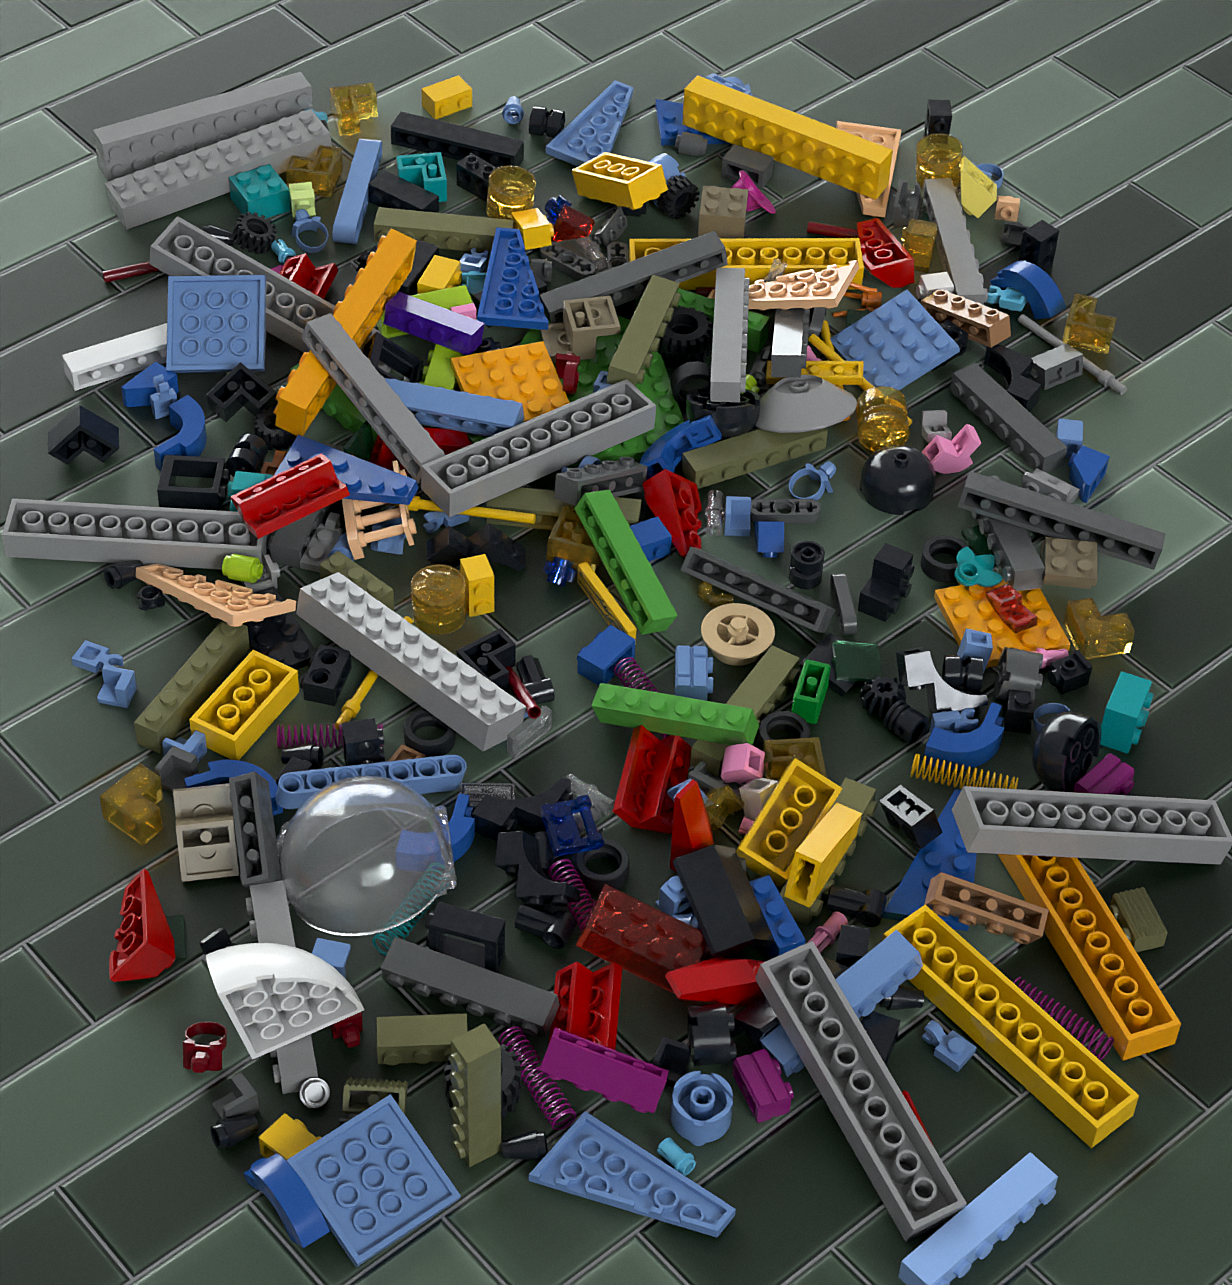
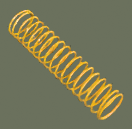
M915 754L910 777H913L916 769V779L919 778L922 771V780H925L928 774V781L930 782L935 773V783L938 782L941 775V785H943L948 775L947 786L951 785L953 777L954 788L957 787L959 779L960 789L964 787L966 779V786H968L970 766H968L962 784L964 764L961 767L956 782L958 763L955 764L950 779L952 765L950 761L943 780L945 760H943L937 777L939 759L936 760L931 775L933 761L931 757L924 776L926 755L918 773L920 754ZM977 768L974 769L969 787H971L972 781L973 787H977L978 783L979 787H981L983 769L980 771L976 786ZM989 770L986 773L982 787L986 783V788H988ZM995 772L993 773L989 788H991V785L992 788H994L996 778ZM1002 773L999 775L995 788H998V785L1001 788ZM1006 775L1002 788L1005 787V789H1007L1009 779L1008 775ZM1015 777L1012 778L1009 789L1011 787L1012 789H1017L1019 778L1016 779V783Z

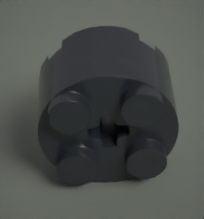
M716 1003L688 1006L687 1028L689 1045L691 1048H694V1055H691L693 1066L730 1063L731 1060H735L737 1058L735 1042H732V1036L729 1031L735 1030L733 1013H730L729 1005Z

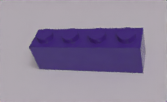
M398 292L386 303L383 324L465 355H470L482 344L485 323Z

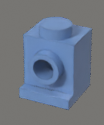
M679 876L670 878L662 885L659 900L655 902V906L665 916L689 914L693 911Z

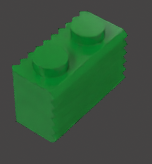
M805 660L793 697L792 713L798 714L807 723L815 724L818 721L829 683V664L812 660Z

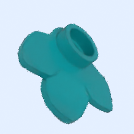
M965 547L958 552L956 557L958 567L955 570V578L960 584L964 586H974L977 584L983 587H993L1002 581L1003 576L993 571L994 555L975 556L969 547Z

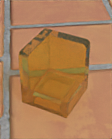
M729 785L706 794L708 800L705 806L710 817L712 831L719 829L730 813L742 809L745 805Z

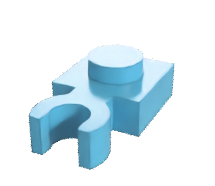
M997 286L989 287L987 303H999V307L1012 311H1022L1028 301L1015 288L1007 287L1005 290H1001Z

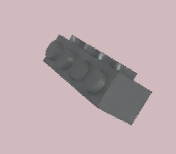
M620 457L618 461L606 460L602 461V464L599 465L587 464L581 469L569 468L567 472L556 474L554 499L576 506L583 495L589 492L610 490L613 497L644 491L643 482L647 479L648 466L634 462V459L631 457Z
M255 771L229 778L230 799L233 808L237 840L236 848L239 856L242 886L250 890L251 885L282 881L269 781Z

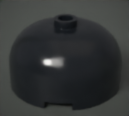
M710 387L696 389L693 396H686L687 419L694 422L711 415L722 434L721 439L718 441L737 437L752 431L757 424L760 415V396L751 390L745 389V392L740 393V402H710Z
M906 445L885 446L876 450L866 460L861 473L860 491L862 490L867 497L868 504L888 514L903 515L904 511L915 509L921 511L933 499L936 485L935 469L929 458L913 447Z
M1066 711L1056 714L1044 724L1034 741L1032 756L1034 772L1044 786L1057 792L1074 791L1075 783L1086 774L1092 763L1093 756L1098 757L1101 725L1100 722L1093 719L1094 717L1076 711Z

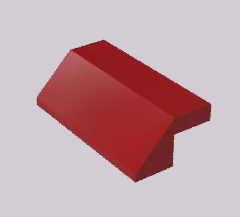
M305 253L287 258L279 274L324 299L339 269L335 263L315 268Z
M321 453L230 497L248 530L259 539L349 496L350 493L347 486L337 479L331 460Z
M643 725L634 728L613 812L631 827L672 833L674 801L668 796L667 792L670 788L686 781L692 747L680 736L670 735L659 740Z
M575 962L556 972L554 994H557L560 1006L550 1027L549 1043L554 1029L558 1028L615 1050L623 967L613 962L592 972L579 962Z

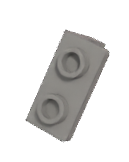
M1038 468L1033 473L1026 472L1023 475L1021 486L1022 488L1069 503L1075 501L1080 490Z

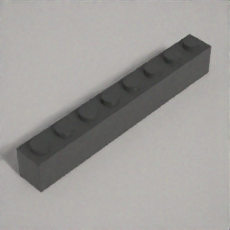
M712 231L540 295L544 307V314L550 324L563 323L564 300L611 296L614 307L643 296L652 275L680 283L728 265L726 249L716 232Z
M972 471L968 473L958 504L959 508L1053 538L1097 542V552L1153 570L1162 552L1166 534Z

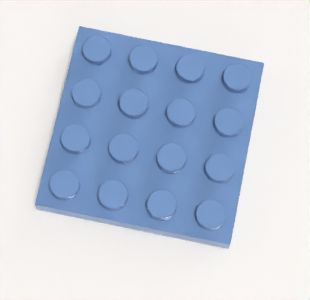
M265 275L168 276L166 371H173L174 373L231 372L240 362L252 372L265 371Z
M905 290L830 338L834 350L845 361H864L863 377L886 398L960 352L957 343L908 290Z
M391 1094L287 1159V1162L300 1176L312 1194L329 1229L356 1268L458 1201L461 1197Z

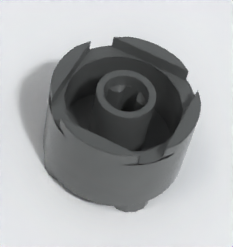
M1004 647L998 662V666H1000L999 674L995 675L994 697L1007 701L1009 689L1031 692L1030 703H1034L1035 689L1040 690L1043 675L1038 674L1043 663V654Z

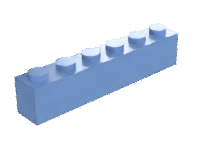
M385 378L387 384L400 397L401 401L414 414L420 424L491 437L523 423L525 419L522 403L513 400H502L491 396L475 395L464 391L448 390L443 387H431L420 383Z
M895 930L835 979L858 1019L861 1016L869 1015L875 1009L877 1003L883 998L891 997L897 991L900 984L907 979L914 978L920 972L923 966L921 955L898 930ZM781 1024L761 1040L763 1049L768 1051L771 1059L775 1058L779 1062L781 1071L786 1077L790 1076L793 1072L801 1071L805 1067Z

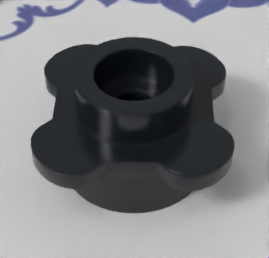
M152 585L143 587L136 594L137 599L140 600L139 608L146 611L163 607L165 600L161 597L162 590Z

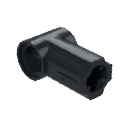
M532 655L522 657L516 663V670L520 680L537 705L554 701L555 696L550 678L545 677L539 659L534 658Z
M833 885L826 910L854 916L860 924L867 927H876L881 923L887 897L877 889H866L862 893Z
M526 904L520 906L515 920V928L542 937L548 946L555 949H563L566 946L577 925L575 917L566 911L557 910L554 913H550Z

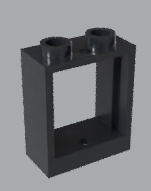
M375 332L363 344L362 353L384 378L396 379L378 367L379 360L402 374L404 382L419 383L422 379L423 361L380 333Z
M165 455L157 488L159 507L220 511L222 501H226L227 498L225 483L229 484L230 469L226 468L225 458ZM177 476L215 478L213 488L175 486Z
M438 902L434 913L430 912L426 920L425 928L429 930L426 946L436 952L498 973L505 957V920ZM444 933L485 944V946L444 936Z

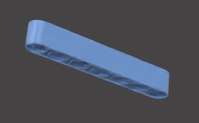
M361 138L358 140L333 225V242L357 244L369 203L368 184L376 178L382 157L383 144L381 140Z
M444 755L289 772L282 775L279 779L276 802L282 808L295 809L453 791L461 786L467 764L458 755Z

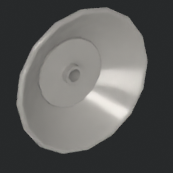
M801 375V378L788 377L777 382L760 397V415L755 427L777 433H799L823 429L842 422L852 415L858 402L853 394L820 377L813 375Z

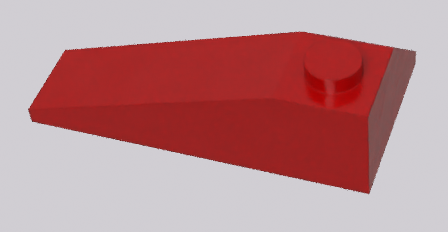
M878 218L858 222L857 232L860 239L863 265L867 270L892 288H902L908 284L915 283L914 258Z
M667 469L662 470L643 482L644 498L655 517L661 520L671 534L672 543L681 557L686 558L690 546L701 549V538L698 535L701 521L698 519V513L701 511L702 505L697 484Z
M693 779L675 796L670 868L675 872L676 869L672 862L675 858L714 845L710 817L698 783Z
M143 869L125 887L120 915L124 916L120 928L115 931L114 936L115 939L119 940L117 950L111 952L109 958V977L113 982L157 977L164 969H168L175 960L173 935L150 874L146 869Z
M715 957L670 971L665 977L678 999L750 1006L764 996L755 977L760 964L765 961Z

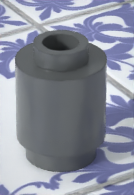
M682 132V135H677L675 148L678 149L679 154L699 158V155L705 156L708 139L703 138L702 135Z

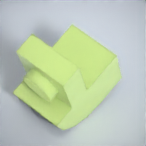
M312 182L289 184L293 219H295L296 211L300 209H305L311 218L316 217Z

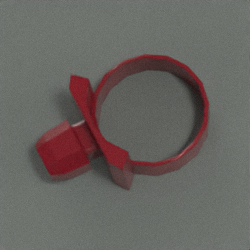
M569 352L567 354L556 353V372L559 379H563V391L567 395H575L580 378V373L577 372L578 365H580V357Z
M362 1012L330 1025L329 1028L333 1039L341 1037L344 1044L349 1048L358 1046L360 1044L359 1032L363 1031Z
M199 1022L189 1026L185 1030V1041H183V1067L191 1069L195 1073H204L206 1070H222V1050L227 1046V1029L215 1022ZM201 1034H213L222 1037L217 1041L210 1042V1045L195 1044V1041L190 1039Z

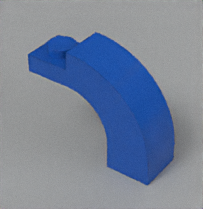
M1016 261L997 272L998 276L990 280L992 286L999 288L1013 287L1019 290L1028 300L1035 319L1051 318L1067 308L1062 294L1052 278L1033 263Z
M189 395L168 406L170 423L180 432L175 437L153 449L155 465L160 471L162 470L165 455L199 457L206 446L207 435L204 413L201 406Z
M711 415L694 422L688 420L674 427L657 439L646 450L640 460V464L648 466L647 480L664 469L674 473V469L682 460L684 452L709 445L721 439L722 434Z
M991 703L984 722L978 729L972 732L953 733L934 727L925 748L926 764H929L932 757L933 767L936 760L939 759L938 768L941 769L943 760H945L944 769L947 770L951 761V770H954L956 763H958L957 770H961L963 764L964 769H968V766L974 768L990 760L997 753L1002 743L1004 727H1002L1004 718L1000 717L1002 705Z
M217 760L208 762V772L184 778L185 788L228 784L229 778L255 771L269 781L273 816L283 813V808L276 802L278 786L275 780L265 770L254 764L239 760Z
M458 793L452 818L443 828L427 833L402 830L396 849V869L423 872L433 862L447 866L466 853L475 837V818H472L474 807H470L469 795ZM432 866V869H439V868H441V867H438V866Z
M276 1153L269 1158L255 1161L251 1168L243 1173L247 1183L261 1191L272 1203L292 1242L304 1248L330 1232L312 1194L292 1166L279 1154Z

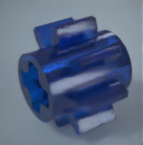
M560 195L557 198L549 199L545 205V211L548 213L546 214L547 220L557 226L559 223L564 224L568 222L572 216V210L569 208L572 203Z
M556 556L553 562L546 560L543 572L548 574L546 581L565 587L566 581L573 583L577 572L571 569L573 562Z

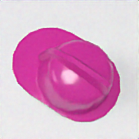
M741 170L740 179L731 188L748 190L746 211H753L763 207L766 211L775 214L776 210L772 203L756 187L749 175Z

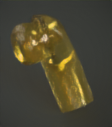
M708 582L699 584L698 597L709 606L719 607L733 603V594H716L712 591V584Z

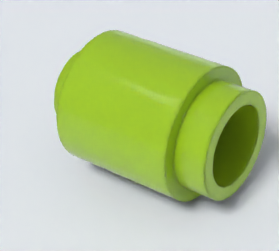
M232 554L224 558L222 573L232 580L255 583L263 574V565L260 564L259 558Z

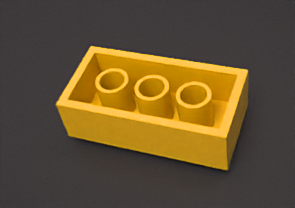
M604 152L572 170L578 195L613 203L616 206H625L633 210L641 208L649 200L657 199L661 193L668 190L662 165Z
M252 650L189 719L191 735L195 730L204 733L208 749L231 760H240L299 693L298 670Z
M794 758L736 849L738 857L745 858L746 866L762 877L770 875L774 884L780 888L789 878L795 851L826 816L843 788Z

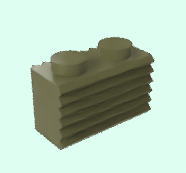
M1141 887L1140 889L1136 888L1135 890L1131 889L1130 891L1126 890L1125 892L1113 894L1108 908L1135 951L1140 952L1164 946L1168 932L1145 888Z
M349 1077L344 1085L342 1113L360 1114L391 1094L405 1114L408 1083L406 1080L403 1082L391 1080L389 1082L387 1079L385 1081L382 1079L377 1081L374 1078L371 1081L369 1078L365 1080L362 1077L359 1080L357 1077L355 1079Z

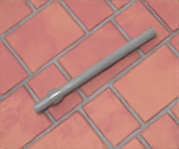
M1022 314L1019 317V323L1054 348L1065 344L1026 315ZM1083 356V368L1098 378L1099 383L1105 387H1111L1120 395L1127 391V387L1117 381L1112 373L1108 370L1103 371Z

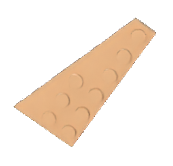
M837 121V129L893 150L889 185L875 200L856 192L864 215L885 217L901 130Z
M849 261V266L837 268L836 264L827 266V269L816 273L813 269L776 276L777 281L765 283L764 279L757 280L755 284L749 286L748 309L767 310L780 308L787 310L790 308L810 309L813 307H824L829 309L837 307L859 269L858 261ZM715 289L711 291L708 298L715 299Z
M158 563L136 567V578L146 582V585H152L162 590V593L170 594L181 602H187L193 605L195 609L203 610L209 613L211 617L227 622L229 626H242L243 623L249 621L260 622L266 617L296 611L295 600L276 601V595L253 594V589L221 580H216L215 584L206 582V576L199 574L195 576L183 575V570Z

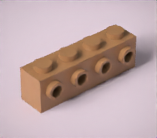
M943 289L936 290L933 294L921 300V305L938 324L950 320L967 332L968 339L992 348L1011 336L1009 315L997 309L981 305V303L968 300L963 296L955 295Z
M943 872L931 879L924 903L937 915H951L959 918V922L965 925L975 926L977 924L986 927L985 930L991 934L1012 936V940L1020 944H1029L1043 936L1049 912L1046 908Z

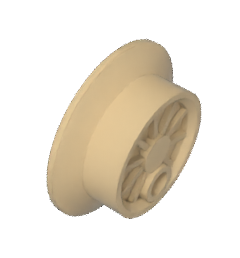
M731 603L716 607L705 616L701 625V636L704 643L711 649L713 655L718 660L729 665L742 666L757 660L771 646L775 636V629L771 619L760 609L747 604Z

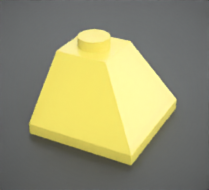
M964 156L961 159V204L967 214L979 218L997 200V184Z

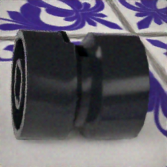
M533 106L529 119V134L543 136L546 133L547 137L555 138L564 129L565 111L551 109L548 112L545 107Z
M243 434L240 436L226 461V468L230 469V474L234 477L236 471L257 473L268 453L266 442L253 434Z
M806 540L800 541L793 546L789 580L795 587L807 590L813 589L821 583L825 551L820 544Z
M944 655L942 679L956 690L963 686L965 690L980 691L983 679V657L967 656L965 660H962L957 655Z

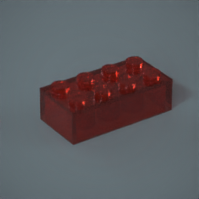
M605 884L592 906L576 946L610 963L616 962L623 969L675 994L665 975L670 971L699 963L707 943L701 930Z

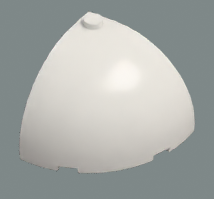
M249 943L223 948L206 954L208 968L217 994L252 1060L364 1011L359 997L349 982L333 966L305 950L276 943Z

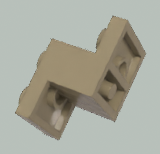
M703 186L698 237L715 231L720 239L744 238L748 190Z
M611 296L563 301V323L548 324V330L539 329V333L552 363H556V353H574L580 357V360L595 359L596 337L620 334V324Z
M1046 537L1045 541H1041L1040 559L1045 567L1043 584L1086 589L1096 586L1097 542Z
M230 784L174 789L176 834L182 882L239 875Z

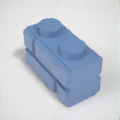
M678 645L676 647L675 696L707 701V694L713 693V677H708V673L713 671V657H708V648L706 646H693L691 648L690 646Z

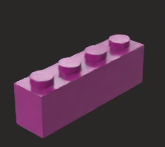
M558 1028L554 1029L540 1070L544 1071L552 1079L570 1081L578 1089L590 1091L591 1089L601 1093L609 1101L618 1102L620 1100L630 1104L631 1108L642 1113L647 1111L655 1112L669 1072L658 1066Z

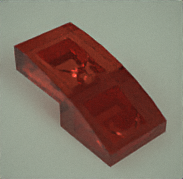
M1009 584L986 592V597L995 612L1015 634L1037 625V616L1022 604V595Z

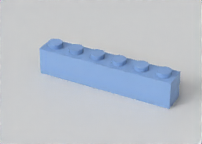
M1031 1152L1028 1153L901 1261L898 1277L906 1285H950V1281L956 1276L958 1278L963 1277L971 1268V1263L977 1258L980 1260L984 1259L992 1250L993 1244L999 1239L1001 1241L1006 1240L1012 1234L1015 1225L1020 1221L1023 1223L1027 1222L1034 1214L1036 1207L1041 1203L1046 1205L1053 1199L1056 1194L1055 1185L1058 1176Z

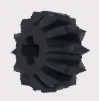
M875 674L873 679L866 680L863 689H861L860 697L863 709H868L869 715L878 714L880 719L883 715L887 714L888 710L897 701L903 700L906 702L904 685L898 683L897 677L890 679L887 674L884 677Z

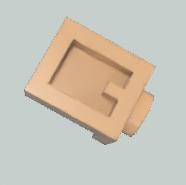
M998 195L995 219L1017 222L1020 198Z

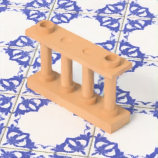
M392 461L394 472L407 477L405 469L400 470L398 461ZM342 499L347 540L354 560L364 558L363 547L367 546V543L405 534L409 546L414 545L413 534L417 533L414 519H410L408 505L399 504L400 507L361 516V514H358L362 513V510L387 503ZM402 518V524L368 533L360 531L365 526Z

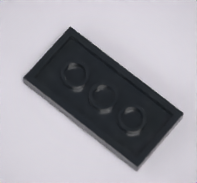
M274 586L254 593L263 595L267 593L276 595V601L283 602ZM291 612L266 617L260 622L249 621L243 623V625L248 627L251 650H255L295 670L309 666L312 654L317 653Z

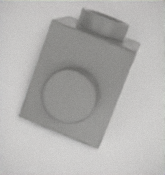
M945 410L922 412V436L927 443H930L936 435L952 440V432L947 426V412Z
M269 554L264 555L261 578L257 579L255 583L242 582L243 587L253 589V594L273 586L275 589H278L277 578L280 577V570L277 562L273 563Z

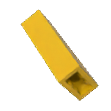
M836 803L795 851L784 897L809 908L812 906L855 839L862 813L840 803Z

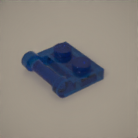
M588 795L578 796L574 800L541 805V816L555 857L596 850L604 846L603 836L601 833H598L590 809L592 803ZM580 812L587 838H580L573 813Z

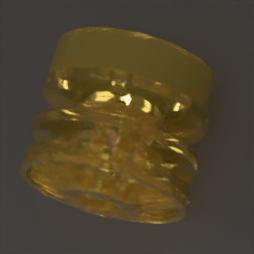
M940 133L928 135L918 142L916 146L917 164L915 178L922 189L924 188L925 179L951 178L954 187L961 183L962 143L956 137Z
M502 166L495 169L490 174L486 205L488 217L512 220L511 213L533 209L536 188L534 175L518 166Z
M884 386L870 388L863 392L857 399L858 404L856 407L857 432L860 443L865 448L874 452L889 445H903L908 440L910 433L905 396L897 389Z
M440 564L427 566L419 570L411 581V608L414 624L420 630L436 635L449 634L459 629L465 622L467 615L465 600L466 582L464 576L459 570Z

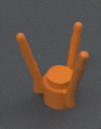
M851 282L849 287L864 292L862 294L845 292L843 296L861 299V306H865V308L835 312L832 316L843 317L864 313L869 314L881 306L882 292L877 291V288H869Z

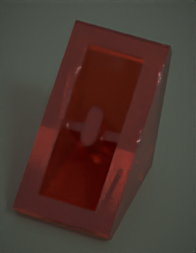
M564 204L553 226L554 236L551 237V242L588 237L595 224L594 219Z

